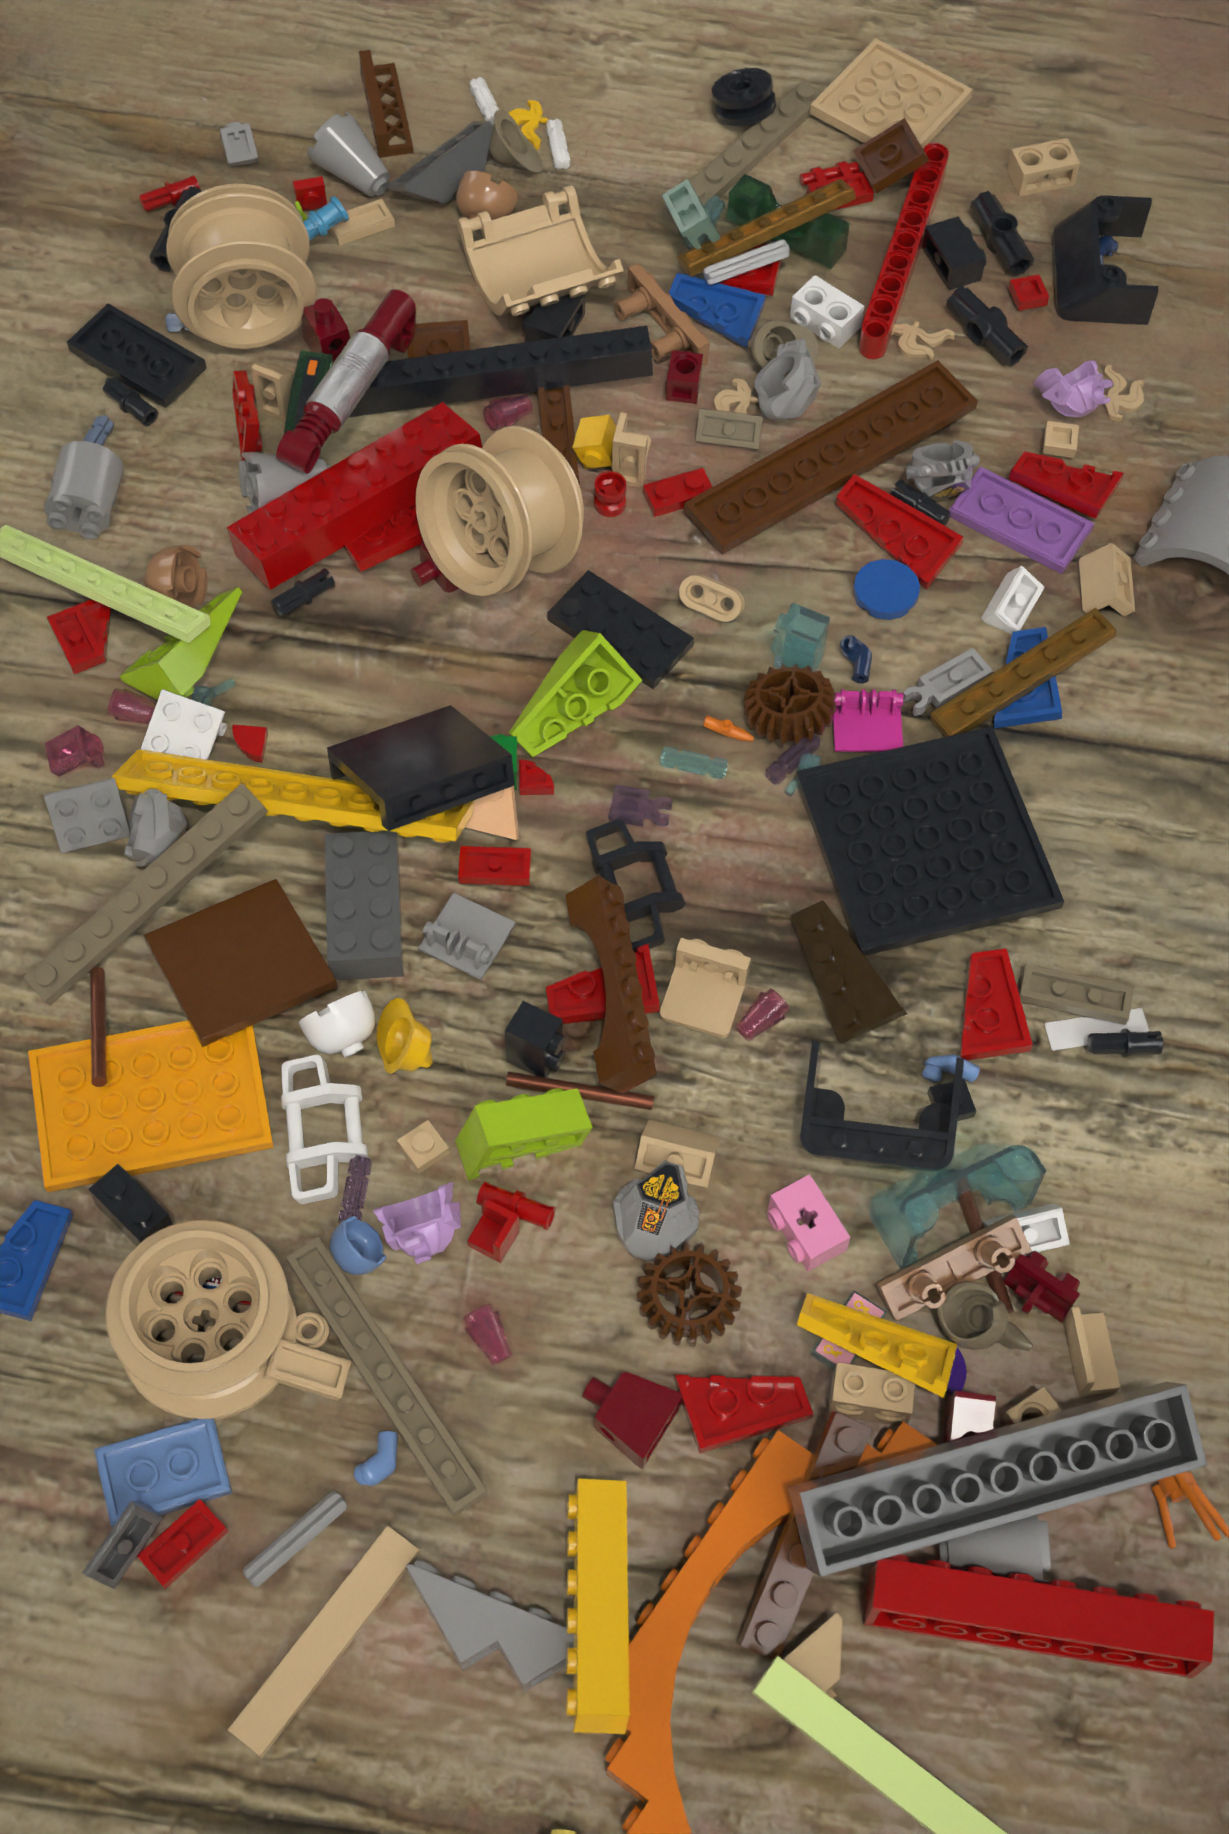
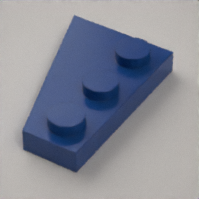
M681 273L676 274L669 291L674 304L680 311L685 312L692 318L748 349L747 343L752 339L765 305L766 295L720 283L708 285L704 279Z
M1046 627L1012 632L1006 664L1047 639ZM1056 676L996 713L994 729L1062 719V706Z
M34 1200L4 1236L5 1241L0 1246L1 1314L27 1321L32 1320L73 1218V1213L70 1209Z

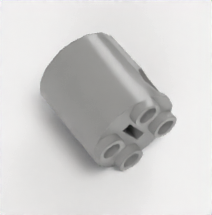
M72 441L63 445L59 451L52 475L51 490L44 503V510L48 516V525L55 529L79 532L81 536L87 539L98 538L100 532L105 531L110 524L111 509L117 499L122 481L124 464L119 456L104 446L87 441Z

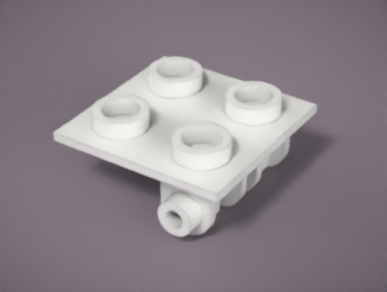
M161 690L141 750L208 760L217 735L223 736L226 732L227 724L222 722L225 711Z

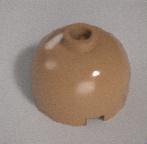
M466 171L458 185L456 194L457 207L462 215L468 219L477 217V213L487 211L491 220L513 214L519 195L512 186L501 180L500 185L490 181L492 175L488 173Z
M174 545L158 551L152 556L147 565L144 575L145 586L192 608L195 607L196 602L202 604L207 591L206 568H200L197 558H202L200 552L189 545Z

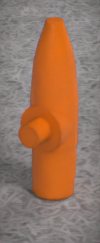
M707 715L704 720V727L721 735L740 741L753 742L754 736L746 730L733 725L728 719L719 720Z

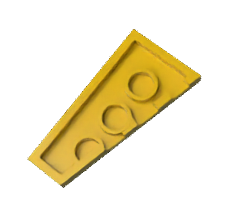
M807 1293L797 1321L798 1326L944 1398L957 1344Z

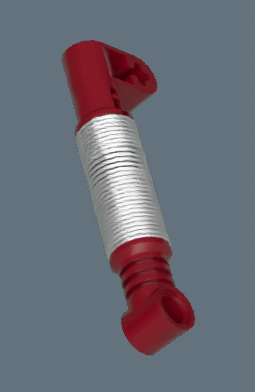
M398 289L390 290L365 327L353 334L350 341H348L306 402L303 409L304 415L295 429L288 430L283 435L276 451L277 460L303 473H310L319 459L321 447H323L331 434L338 432L342 428L381 368H383L390 356V348L402 354L408 349L415 334L416 304L407 293Z

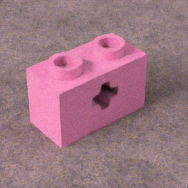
M810 1174L770 1196L767 1217L772 1227L777 1232L781 1230L788 1240L787 1249L796 1263L802 1262L807 1272L847 1251L850 1236ZM812 1224V1228L809 1229L807 1225Z

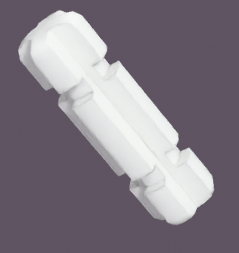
M482 77L472 79L470 81V90L473 96L476 97L475 100L485 116V121H491L493 125L494 114L500 109L497 107V103L487 87L485 79Z
M550 119L546 123V131L549 137L551 154L554 158V167L557 170L567 169L570 166V156L567 151L565 134L562 130V121Z

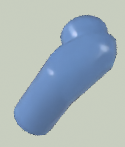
M954 1054L929 1057L924 1062L923 1078L938 1083L941 1081L943 1073L955 1075L956 1059L961 1057ZM964 1059L962 1078L969 1082H974L979 1075L980 1068L978 1065Z
M383 1431L378 1433L377 1454L364 1463H359L354 1470V1478L358 1484L374 1486L394 1472L397 1461L398 1434L396 1432Z

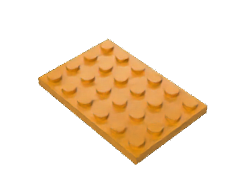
M188 1020L106 1036L107 1083L102 1087L93 1086L91 1083V1039L28 1051L43 1180L47 1193L94 1184L117 1164L130 1176L274 1148L253 1025L204 1047L201 1046Z

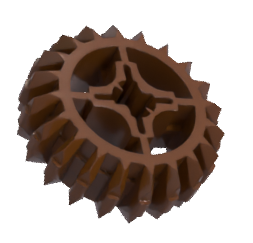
M797 662L793 667H785L782 663L780 669H774L769 666L767 674L758 673L756 680L750 681L748 690L745 691L744 714L751 730H756L759 737L767 736L770 743L778 739L782 742L783 746L787 741H794L798 746L800 739L805 738L811 742L813 734L823 735V730L831 726L832 718L835 717L836 702H834L836 693L829 678H824L821 670L813 672L810 665L802 669L799 668Z
M685 1241L682 1244V1251L677 1252L670 1244V1255L668 1257L658 1252L655 1257V1264L646 1263L644 1265L646 1276H641L638 1279V1286L643 1289L637 1292V1301L643 1303L640 1307V1315L642 1317H650L647 1324L650 1330L661 1326L659 1337L662 1340L672 1333L674 1334V1344L678 1346L681 1343L682 1337H688V1343L693 1348L696 1346L698 1336H701L702 1340L709 1344L712 1341L711 1331L718 1336H723L725 1334L724 1324H734L735 1316L732 1312L740 1310L741 1302L736 1298L741 1296L742 1288L734 1284L738 1281L737 1271H728L730 1268L729 1259L717 1262L719 1254L717 1249H713L709 1255L704 1254V1245L701 1242L698 1244L696 1251H690V1245ZM688 1269L683 1277L664 1279L675 1271ZM701 1272L715 1282L720 1293L713 1292V1287H709L701 1281ZM691 1281H694L693 1299H689L687 1307H684L685 1290H689ZM658 1295L665 1296L666 1301L676 1305L678 1309L677 1317L664 1308ZM715 1309L705 1317L689 1320L695 1311Z

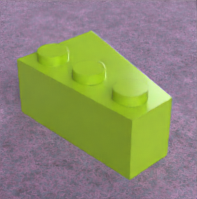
M555 1088L542 1095L530 1096L529 1094H520L507 1101L485 1100L478 1103L473 1108L455 1143L468 1181L480 1178L479 1170L500 1164L502 1170L514 1167L512 1160L534 1153L536 1159L580 1146L593 1127L579 1089L564 1091L562 1088Z

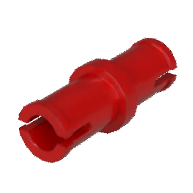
M486 1181L481 1185L476 1199L477 1205L481 1206L484 1200L488 1199L519 1215V1219L540 1226L545 1230H548L556 1213V1207L527 1198L525 1192L516 1190L514 1193Z

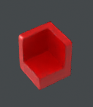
M485 1199L481 1205L482 1217L468 1238L467 1245L501 1263L520 1232L519 1215Z

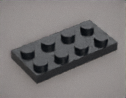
M109 303L67 341L70 352L107 374L116 377L124 384L136 389L165 408L206 369L205 359Z
M589 570L547 612V620L574 638L582 630L601 633L642 679V683L652 689L661 682L694 646V637Z

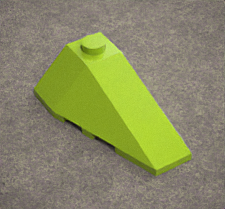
M236 587L220 593L198 610L210 616L211 625L190 643L168 634L164 637L167 643L159 646L153 652L151 650L146 651L119 676L120 679L156 700L159 699L161 690L187 698L194 692L193 685L203 676L242 594L241 589Z
M582 630L560 654L508 734L510 736H517V743L530 757H534L565 739L567 734L575 729L595 721L594 718L607 710L612 711L620 706L642 682V679L601 633Z

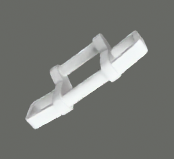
M320 1055L286 1061L281 1067L283 1090L281 1102L282 1109L286 1110L289 1153L286 1154V1164L289 1168L292 1197L299 1204L334 1198L338 1194V1162L356 1163L368 1159L367 1146L363 1144L359 1102L362 1101V1089L357 1085L330 1083L327 1064ZM317 1067L321 1085L294 1091V1073ZM327 1103L344 1104L348 1143L330 1142L304 1148L301 1109ZM327 1163L326 1185L322 1188L302 1192L300 1169Z

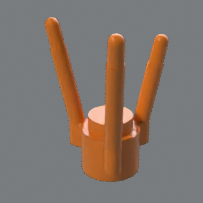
M1187 1471L1157 1480L1158 1484L1151 1488L1158 1501L1169 1548L1174 1549L1176 1542L1166 1499L1168 1497L1171 1498L1173 1503L1181 1502L1188 1498L1215 1541L1221 1539L1215 1524L1229 1538V1527L1198 1486L1191 1472Z

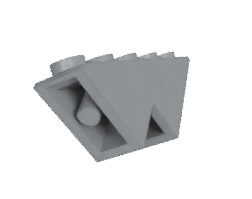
M416 1560L414 1565L408 1564L406 1566L412 1583L462 1671L499 1649L525 1693L566 1667L567 1648H574V1635L566 1634L565 1627L551 1622L552 1616L533 1607H529L528 1612L512 1606L514 1601L511 1598L497 1592H491L490 1596L475 1591L476 1585L464 1578L453 1576L452 1580H448L436 1575L438 1570L425 1562Z

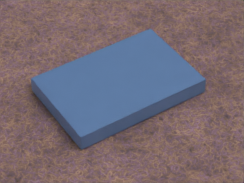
M214 1418L194 1419L94 1449L112 1528L131 1501L146 1504L158 1515H163L190 1507L199 1499L202 1502L232 1494Z

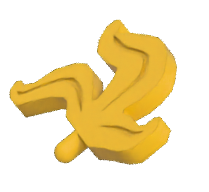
M529 100L527 101V106L530 107V111L516 108L508 114L515 120L518 126L525 124L521 128V132L534 148L538 150L541 146V139L535 134L534 130L539 127L540 123L546 124L549 119L543 117L539 101Z

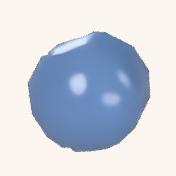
M356 1216L342 1221L331 1234L329 1249L333 1259L347 1273L352 1275L371 1273L386 1259L378 1232L368 1223L358 1220Z

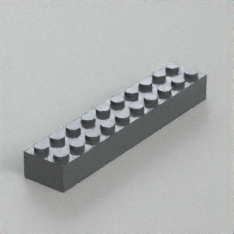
M1167 1381L788 1487L808 1570L822 1577L1208 1465L1187 1385Z

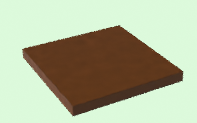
M277 879L144 935L153 957L202 1047L337 988L334 975Z

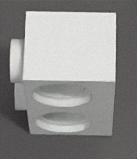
M814 275L792 296L790 319L795 321L796 324L808 328L823 341L839 349L861 328L864 305Z

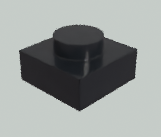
M964 1078L962 1079L958 1121L975 1117L977 1112ZM954 1081L929 1087L927 1094L931 1104H952Z

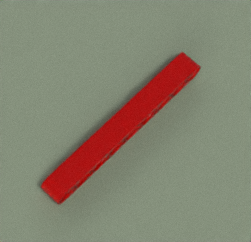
M929 143L923 148L929 161L915 170L862 323L859 352L865 358L879 359L886 353L923 244L925 227L930 223L945 178L949 151L947 147L940 143Z

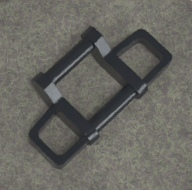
M616 819L588 830L586 837L594 858L592 865L595 873L600 874L601 878L618 885L614 870L638 861L653 863L662 892H655L625 903L624 908L628 922L652 914L655 932L653 935L631 942L634 953L637 952L638 947L649 944V949L662 945L665 941L660 913L675 912L686 905L682 893L676 889L666 860L668 853L665 844L660 841L634 842L622 819ZM615 832H622L629 845L600 855L596 844L597 840Z

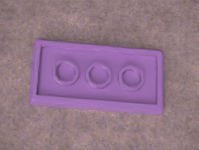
M981 466L972 477L970 489L960 493L949 509L951 513L950 518L1060 574L1064 573L1094 527L1093 522Z

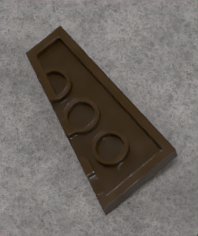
M823 900L791 915L836 1038L841 1044L908 1014Z

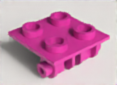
M845 689L835 692L836 713L835 717H833L835 752H882L903 747L901 719L903 693H897L896 689H892V691H879V693H876V689H871V692H866L865 689H861V692L845 691Z

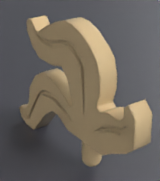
M914 321L913 325L895 324L892 335L900 337L898 349L903 355L909 358H928L929 361L934 359V352L931 348L941 345L947 339H954L955 336L954 332L949 329L931 334L926 333L923 329L918 328V321ZM916 339H918L923 345L917 344Z
M1107 365L1103 376L1113 381V386L1109 390L1108 395H1104L1111 398L1110 403H1105L1104 409L1109 420L1119 422L1123 418L1122 415L1118 414L1119 409L1132 413L1142 406L1144 401L1142 391L1144 381L1137 380L1133 382L1129 394L1121 395L1125 391L1127 382L1120 374L1111 369V365Z
M735 378L732 380L731 385L736 386L737 391L727 389L719 392L714 398V409L730 411V407L737 406L734 412L748 414L747 411L750 408V403H759L758 397L751 396V389L744 379Z

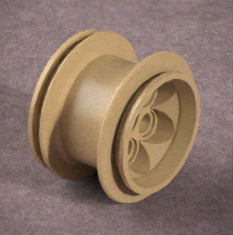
M227 184L196 194L187 200L175 213L169 226L166 245L168 261L176 275L172 286V304L177 317L189 331L206 341L225 347L250 349L272 344L288 336L302 325L303 310L305 307L315 303L317 289L314 276L306 265L310 250L309 235L299 212L290 201L264 187L251 184Z
M521 426L504 427L494 432L487 439L483 448L469 444H457L446 448L426 463L419 476L416 489L417 520L425 546L445 577L467 593L487 596L510 591L522 581L528 570L544 574L556 572L564 568L573 559L578 550L584 518L583 498L578 480L565 457L547 439L531 429Z
M192 1220L177 1223L155 1232L139 1243L123 1260L114 1275L108 1291L105 1311L106 1328L113 1350L124 1365L128 1377L136 1389L149 1402L172 1415L184 1419L214 1418V1420H221L239 1415L259 1404L279 1384L263 1378L269 1357L274 1352L280 1339L296 1343V1310L279 1261L268 1246L258 1237L239 1226L227 1222ZM212 1277L222 1279L220 1285L214 1289L203 1288L204 1283ZM179 1291L184 1293L181 1300L177 1303L168 1304L165 1302L167 1296L172 1292ZM240 1301L251 1302V1307L244 1313L232 1311L235 1304ZM206 1320H211L213 1326H208L205 1332H201L198 1326H204ZM165 1329L175 1331L174 1336L166 1342L156 1341L161 1331ZM234 1338L242 1340L230 1351L224 1350V1346L229 1340ZM194 1353L205 1354L202 1362L186 1363L187 1358Z

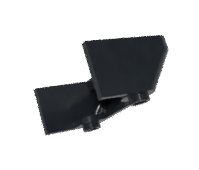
M1099 196L1055 226L1052 235L1055 311L1060 318L1074 322L1149 324L1159 291L1158 286L1127 284L1126 274L1120 267L1101 264L1099 235L1142 238L1152 198Z
M812 1041L800 1133L802 1146L808 1154L819 1158L932 1172L944 1170L951 1164L956 1140L964 1058L956 1059L952 1104L933 1103L928 1105L920 1115L919 1129L844 1120L845 1104L842 1097L833 1090L818 1088L822 1050L819 1041Z

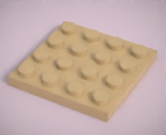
M875 38L810 104L809 114L863 143H866L905 118L921 147L924 148L971 99L973 89Z

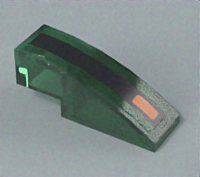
M300 350L288 403L284 434L288 430H294L303 417L304 406L331 368L333 355Z

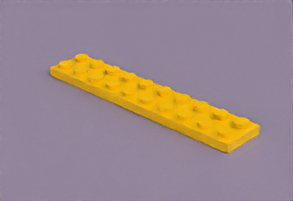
M138 749L112 775V778H115L117 788L125 790L128 794L139 795L149 789H157L163 794H167V800H191L197 805H218L243 783L268 810L265 814L266 816L281 814L294 816L299 821L320 820L327 821L330 825L338 827L352 825L363 827L364 830L370 832L388 831L382 826L379 805L351 781L333 780L332 778ZM474 800L393 829L391 832H397L398 835L403 837H430L434 841L441 843L456 841L473 814Z

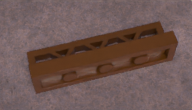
M370 50L358 51L361 78L379 158L414 153L395 63L373 66ZM391 75V78L384 84L378 81L376 76ZM385 94L395 98L390 104L381 101ZM389 115L400 119L394 126L385 121ZM394 136L405 141L403 144L389 145V141Z

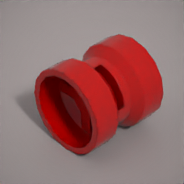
M606 471L599 474L594 482V508L602 516L616 517L626 507V479L623 475L614 471Z

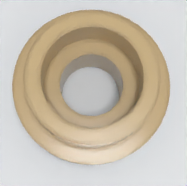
M307 1312L297 1316L296 1343L316 1350L323 1347L329 1337V1327L324 1317L314 1312ZM308 1328L317 1330L316 1335L310 1339L305 1338L303 1332Z

